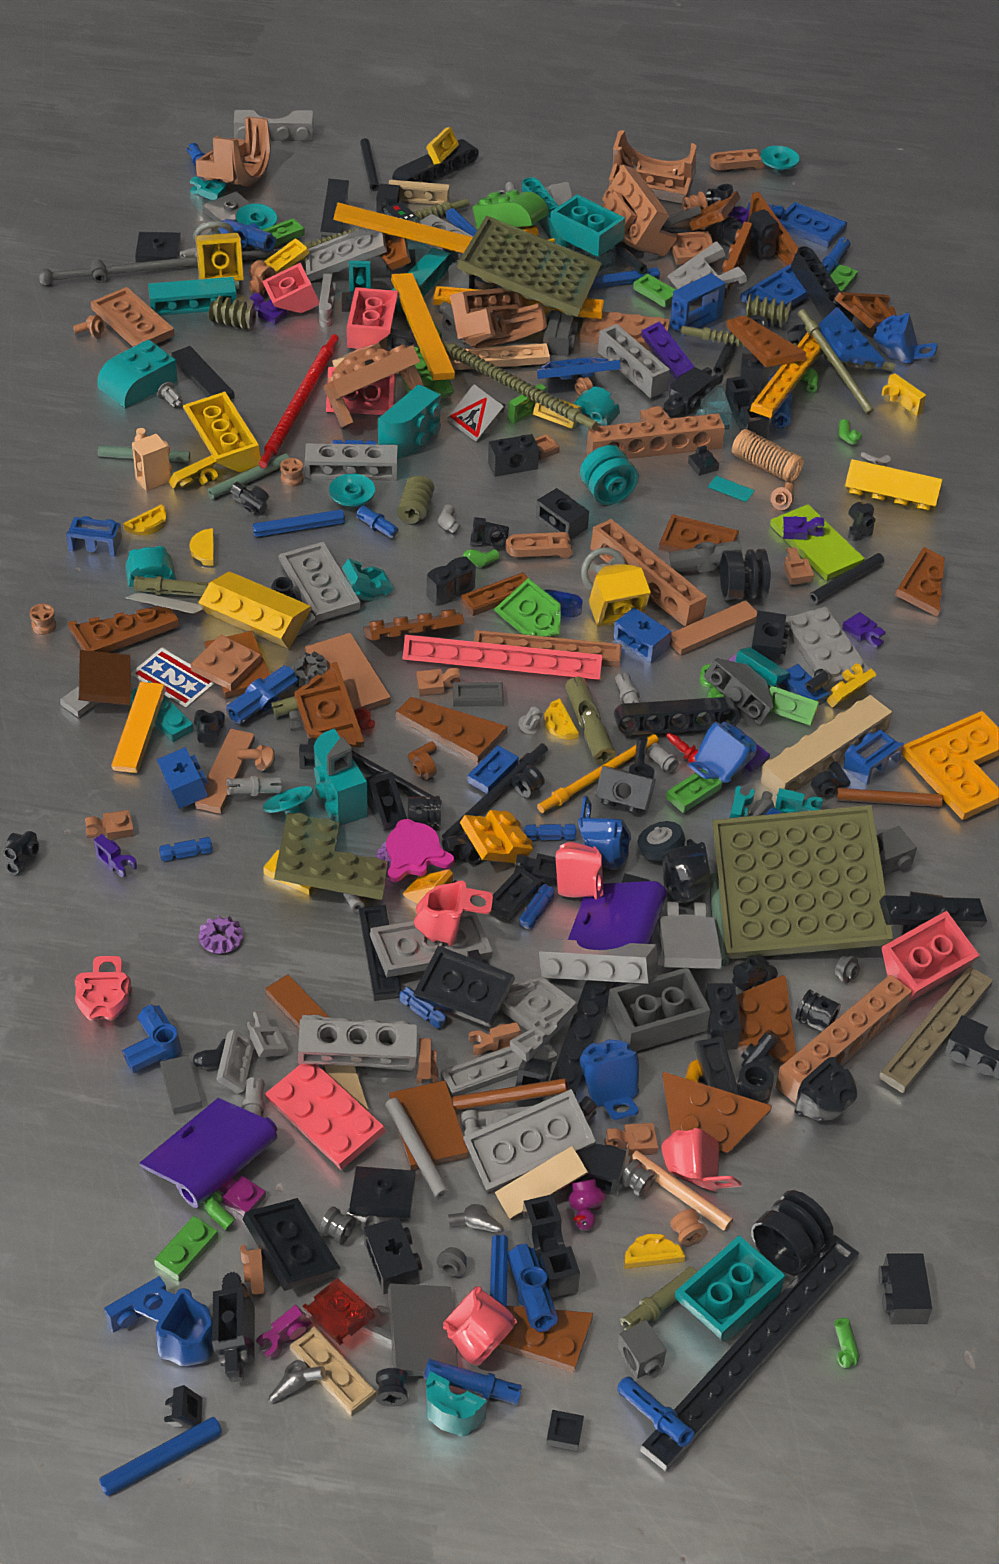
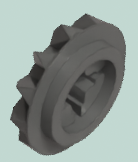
M314 651L311 654L305 652L302 658L297 657L296 664L291 665L298 679L296 686L301 688L303 685L309 684L316 675L319 674L321 676L327 671V661L322 655ZM310 665L311 667L308 669V672L306 674L304 671L307 669V666Z

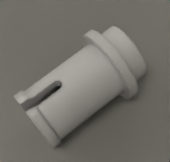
M654 743L648 748L647 756L659 764L663 772L672 773L677 769L679 761L675 754H669L658 743Z

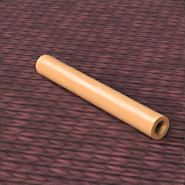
M639 1151L633 1153L629 1163L634 1159H638L642 1162L645 1169H652L657 1173L655 1182L691 1208L696 1209L698 1213L723 1231L729 1229L733 1223V1218Z

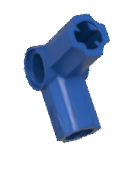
M150 1004L142 1008L137 1018L148 1038L122 1050L125 1061L133 1073L159 1060L165 1061L177 1058L182 1052L177 1029L169 1022L161 1007Z

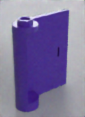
M656 881L603 883L604 895L602 897L599 896L598 900L594 899V896L583 897L568 940H577V944L580 947L590 950L615 949L629 943L650 944L667 896V890Z
M217 1098L139 1164L141 1168L175 1184L184 1200L192 1207L197 1208L277 1140L276 1132L278 1129L270 1118H263Z

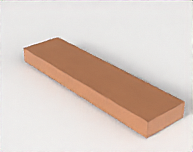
M745 600L672 632L670 645L681 656L755 623L757 611Z
M235 729L229 730L207 777L208 785L204 786L208 797L196 801V809L218 814L222 813L229 798L226 789L234 787L226 786L227 778L237 779L246 759H238V749H251L255 741V734Z

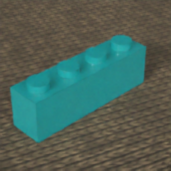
M234 277L148 283L150 306L159 316L209 312L211 302L216 301L218 296L223 297V303L227 297L230 298L231 305L236 299Z

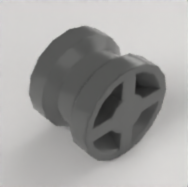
M634 1159L624 1170L620 1178V1184L624 1187H631L635 1195L643 1197L652 1187L657 1173L652 1169H645L641 1161Z
M333 1206L324 1215L319 1226V1233L325 1237L330 1235L336 1243L342 1245L350 1237L356 1218L351 1215L345 1216L341 1214L340 1209Z

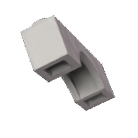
M234 110V138L246 140L245 118L247 116L264 117L258 115L254 110ZM293 110L288 116L283 118H267L270 140L313 141V110Z
M550 939L539 951L542 978L648 984L658 972L656 944L629 943L615 949L590 950L580 947L577 944V940Z

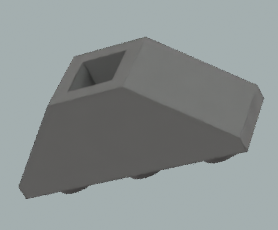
M716 658L703 676L726 697L731 698L735 705L758 725L762 724L773 708L767 681L746 664Z

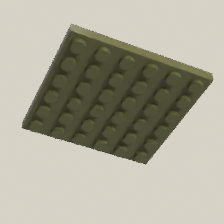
M486 215L460 258L457 268L467 275L478 276L487 283L498 284L506 291H515L522 294L526 299L537 300L546 307H554L562 310L568 316L578 317L602 262Z
M872 805L712 820L725 949L729 959L747 958L755 954L771 956L883 946L893 941L891 925H886L879 903L880 899L886 895Z

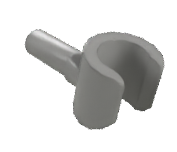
M865 452L861 453L862 458L876 465L890 467L887 465V462L891 461L888 455L877 458Z

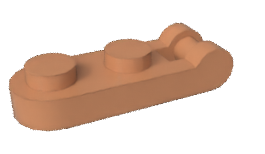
M758 149L716 152L710 156L709 163L715 171L755 167V169L759 170L765 166Z
M566 532L514 534L506 539V552L513 557L559 555L561 558H569L573 553L570 545V536Z

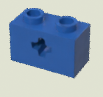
M632 608L615 622L613 639L649 663H652L670 648L672 631L645 613Z
M186 747L156 759L179 809L208 797L204 787L208 785L203 770L197 771L201 769L195 755H189Z

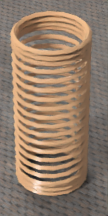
M747 429L742 430L737 435L732 446V454L768 473L770 472V474L789 483L799 476L803 467L804 460L802 456L794 454L790 450L787 451L786 448L784 449L756 433L753 434L752 431ZM757 441H758V444H757V446H756L754 452L752 453V450L754 449V447H755V445H756V443H757ZM761 444V447L759 448L757 454L755 455V453H756V451H757L759 445ZM771 449L768 458L765 460L769 450ZM775 450V452H774V454H773L771 460L769 461V458L771 457L773 451ZM782 453V455H781V457H780L778 463L776 464V461L778 460L780 454ZM777 454V457H776L775 461H774L773 464H772V461H773L775 455ZM784 457V460H783L782 464H781L780 467H779V464H780L782 458Z

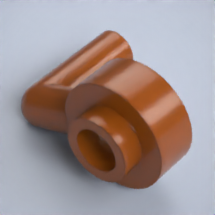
M433 741L408 754V760L413 763L412 766L418 777L422 776L426 780L437 774L435 763L429 755L437 750Z

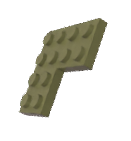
M287 812L274 880L382 900L388 861L377 857L358 856L350 852L335 851L340 822H335L328 818L309 817L302 813L293 814Z

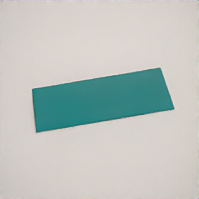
M715 476L707 486L710 489L747 502L755 491L719 476Z

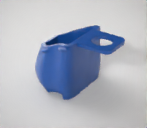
M907 312L901 316L892 315L886 318L877 326L876 333L874 334V341L884 354L889 358L908 364L912 363L914 359L935 356L938 347L937 343L917 344L910 314ZM925 348L932 349L929 353H920V351Z
M715 722L707 731L698 753L695 754L697 762H689L688 766L705 779L718 778L724 783L730 782L732 780L731 777L739 774L742 768L753 759L756 754V743L751 737L744 734L741 729L726 722L722 724ZM697 767L702 768V769L705 770L707 773L702 772V771L699 770Z
M584 796L581 817L578 818L584 843L589 847L595 846L599 850L603 867L611 870L619 869L628 858L631 833L624 820L590 818L592 804L588 796Z
M608 1039L599 1044L592 1043L588 1045L580 1056V1066L590 1098L596 1103L597 1107L604 1106L613 1120L637 1115L639 1110L632 1100L639 1093V1059L637 1053L631 1050L629 1043L620 1040ZM617 1105H627L630 1107L626 1112H616L613 1110Z
M152 1284L146 1285L134 1302L133 1308L137 1313L158 1322L155 1332L159 1357L162 1360L172 1361L179 1366H191L208 1361L213 1350L212 1315L209 1308L196 1301L192 1297L191 1291L187 1288L179 1289L176 1294H172ZM153 1294L159 1295L163 1302L158 1309L149 1310L144 1306L146 1297Z

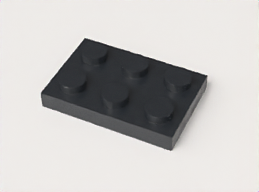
M438 945L413 994L416 999L491 1028L515 977L512 973Z
M298 1198L245 1212L242 1220L257 1246L261 1249L264 1258L284 1291L338 1275L340 1271L339 1264Z

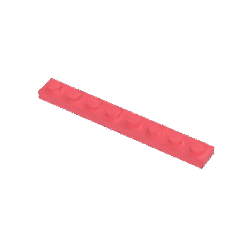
M405 635L403 651L404 660L600 680L602 655L414 635Z

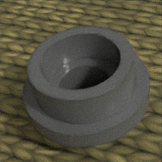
M842 956L837 962L835 975L844 983L854 980L860 971L858 959L854 956Z
M446 1248L437 1257L439 1269L448 1276H461L467 1269V1257L458 1248Z

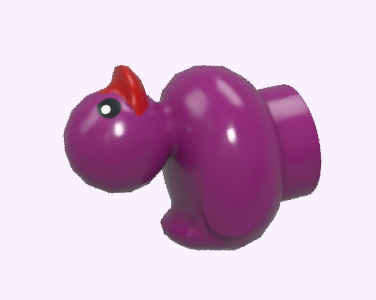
M596 1179L573 1182V1192L569 1196V1205L578 1211L573 1221H575L576 1226L580 1230H591L596 1223V1218L589 1209H601L606 1200V1195L597 1187Z

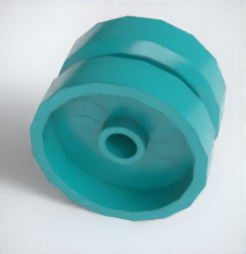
M613 445L599 447L591 452L584 459L579 473L582 482L590 490L591 495L602 505H613L626 499L635 490L639 479L636 468L628 460L622 449Z

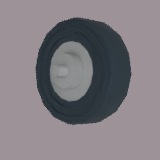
M663 821L652 824L644 829L638 836L637 844L643 857L648 860L659 861L662 860V856L666 852L684 846L686 838L679 824L672 821Z

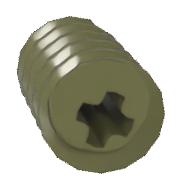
M750 294L746 306V316L750 318L754 315H761L766 318L767 322L771 319L772 326H775L779 321L780 328H783L788 323L792 302L790 301L788 306L785 307L784 300L777 305L776 299L773 298L769 304L768 297H765L760 302L759 295L753 301Z
M218 296L216 301L211 302L208 317L210 322L216 320L219 324L224 322L228 326L232 324L233 327L240 326L242 329L248 328L252 331L256 322L255 304L251 303L249 308H247V302L243 301L240 307L237 299L231 305L230 298L227 297L223 303V297Z
M411 476L407 479L397 509V515L403 522L415 524L426 517L434 492V484L429 478Z

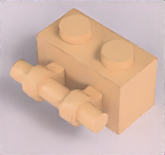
M138 428L136 430L135 442H132L135 477L142 487L149 491L169 483L171 478L170 472L172 471L168 456L170 454V447L157 433L147 436L144 428Z

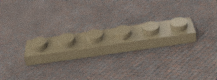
M968 966L883 1068L879 1079L904 1094L949 1039L961 1015L967 1017L990 989L993 979Z

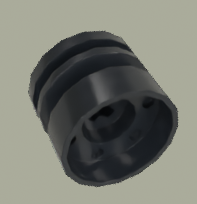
M748 549L745 560L740 550L722 551L720 558V585L724 600H741L745 589L749 599H755L756 595L759 599L767 598L770 588L771 570L766 550L757 549L754 552L753 549Z
M796 1190L786 1191L773 1204L771 1210L766 1211L751 1227V1237L759 1252L776 1268L789 1274L799 1273L812 1259L814 1253H818L834 1235L833 1225L824 1209L814 1199Z

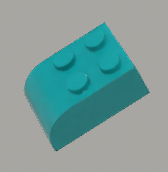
M578 194L551 211V223L556 233L563 240L597 257L624 239L625 217Z
M148 339L109 359L99 372L97 379L98 388L123 408H127L158 392V389L164 383H175L178 381L176 360Z
M419 384L378 418V445H397V459L408 457L421 446H424L441 428L440 394Z
M334 728L321 734L314 745L315 792L318 799H323L325 802L328 816L330 818L333 817L336 822H340L339 826L367 817V781L353 758L352 767L332 776L327 774V755L340 739Z
M738 1235L675 1291V1299L721 1341H727L738 1334L780 1295L785 1275Z

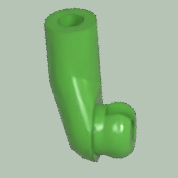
M217 1190L202 1205L209 1216L224 1230H227L236 1219L220 1204L223 1201V1196Z

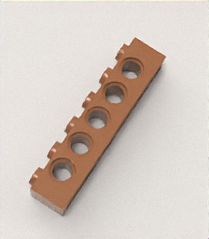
M719 413L598 426L595 430L588 428L586 449L589 455L599 447L613 445L622 449L628 459L696 452L697 447L704 445L707 446V450L722 449L725 427Z
M612 519L593 527L590 546L592 551L603 547L613 548L621 553L627 565L642 568L651 592L649 598L684 627L703 619L707 596ZM607 554L599 556L607 563L614 558Z
M890 974L785 1062L779 1069L775 1088L796 1104L798 1089L804 1078L829 1057H835L841 1066L847 1063L907 1011L912 990Z

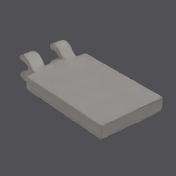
M667 902L666 916L659 917L664 967L721 969L722 958L714 917H706V904L694 902V915H679L678 902Z

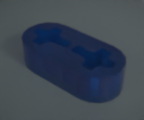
M544 590L561 604V616L574 618L582 613L583 600L580 596L556 590Z

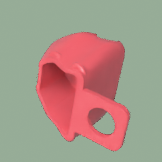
M567 842L560 845V849L556 851L558 894L572 898L594 896V899L598 900L599 896L602 897L604 895L602 857L599 850L595 846L589 847L576 842Z
M464 881L438 885L427 892L417 904V915L414 919V925L430 941L434 943L442 941L448 943L449 946H453L456 943L462 911L489 914L492 908L493 895L487 891L466 888ZM474 896H480L486 900V904L482 907H477L470 902V899Z
M97 956L93 961V972L80 973L75 978V1002L87 1019L91 1021L98 1019L115 1020L126 1010L132 986L130 977L122 972V960L119 956ZM110 962L115 965L116 971L99 972V968L103 963Z
M699 1128L689 1131L677 1130L663 1141L661 1149L668 1172L676 1177L710 1191L741 1186V1182L733 1176H718L719 1141ZM718 1181H727L731 1183H718Z
M475 1286L443 1322V1329H447L448 1338L452 1339L463 1358L468 1363L479 1366L509 1334L517 1321L505 1306L483 1291L480 1286Z

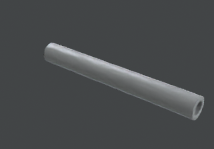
M391 1098L385 1104L435 1198H445L449 1194L445 1182L399 1099Z

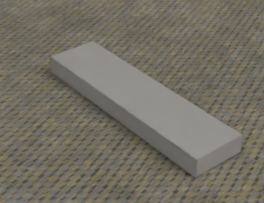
M548 1041L532 1058L553 1063L557 1061V1053L550 1041ZM509 1046L441 1070V1078L443 1081H446L449 1094L453 1099V1096L464 1095L517 1076L523 1059L514 1053Z

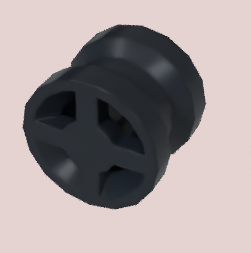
M527 765L522 770V773H517L512 777V784L518 794L527 798L534 793V789L543 787L545 780L538 768L533 765Z
M386 1368L376 1373V1384L379 1386V1389L376 1391V1402L383 1406H399L406 1403L408 1400V1391L404 1388L407 1383L406 1371L399 1368Z

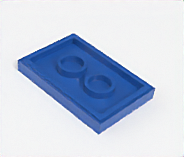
M796 202L785 210L783 218H778L787 232L827 248L847 228V222Z

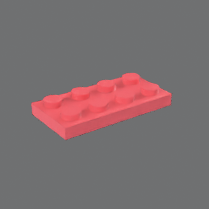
M300 1064L265 1093L266 1099L340 1170L346 1167L386 1132L384 1126L317 1064Z

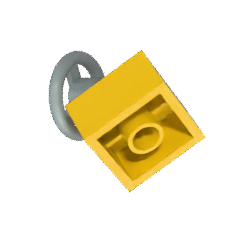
M222 221L207 222L196 228L193 238L196 242L199 279L234 277V281L244 280L241 238L238 233H235L234 228ZM211 228L208 234L200 235L204 230ZM218 228H224V229H226L229 233H226V234L220 233V231L218 230Z
M598 548L588 554L581 567V578L584 585L591 591L589 605L596 625L602 626L615 623L632 608H636L644 613L651 592L642 568L627 565L621 553L613 548ZM604 554L614 557L606 564L598 565L592 562L596 557ZM588 569L597 573L594 584L589 579Z

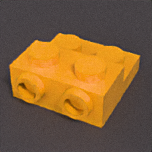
M490 810L486 817L464 815L460 821L461 826L482 860L515 863L517 855L529 856L533 850L532 840L527 838L526 834L522 832L520 821L515 819L514 815L508 811Z

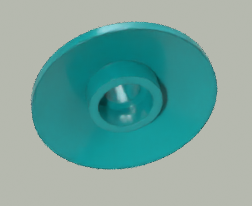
M785 146L766 147L761 151L760 155L764 164L776 170L794 168L800 160L796 151Z
M247 204L237 211L236 221L245 225L254 223L260 230H264L276 225L277 214L266 205Z
M344 474L331 482L329 494L335 502L341 505L359 506L369 502L374 497L375 485L371 479L364 475Z
M300 786L283 791L267 800L263 805V809L267 813L285 812L287 815L288 812L295 814L300 811L299 806L312 796L313 789L310 786Z

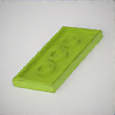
M807 504L771 519L770 526L783 538V516L807 517V522L821 516ZM825 520L823 536L807 535V540L784 539L792 548L796 547L798 554L804 559L807 558L809 564L826 581L845 573L865 560Z

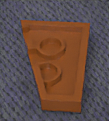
M385 233L387 252L379 257L391 270L404 267L410 263L407 239Z
M923 547L897 588L895 595L937 617L941 608V581L943 579L945 557Z

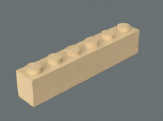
M871 695L862 701L858 700L851 708L845 712H840L827 724L823 723L812 734L805 735L798 743L792 747L785 748L774 759L767 760L762 767L761 783L776 796L779 788L796 792L811 782L816 775L830 769L829 765L832 762L837 761L839 763L845 759L846 750L853 744L858 746L862 743L866 734L869 732L874 734L880 729L883 732L888 730L892 711Z

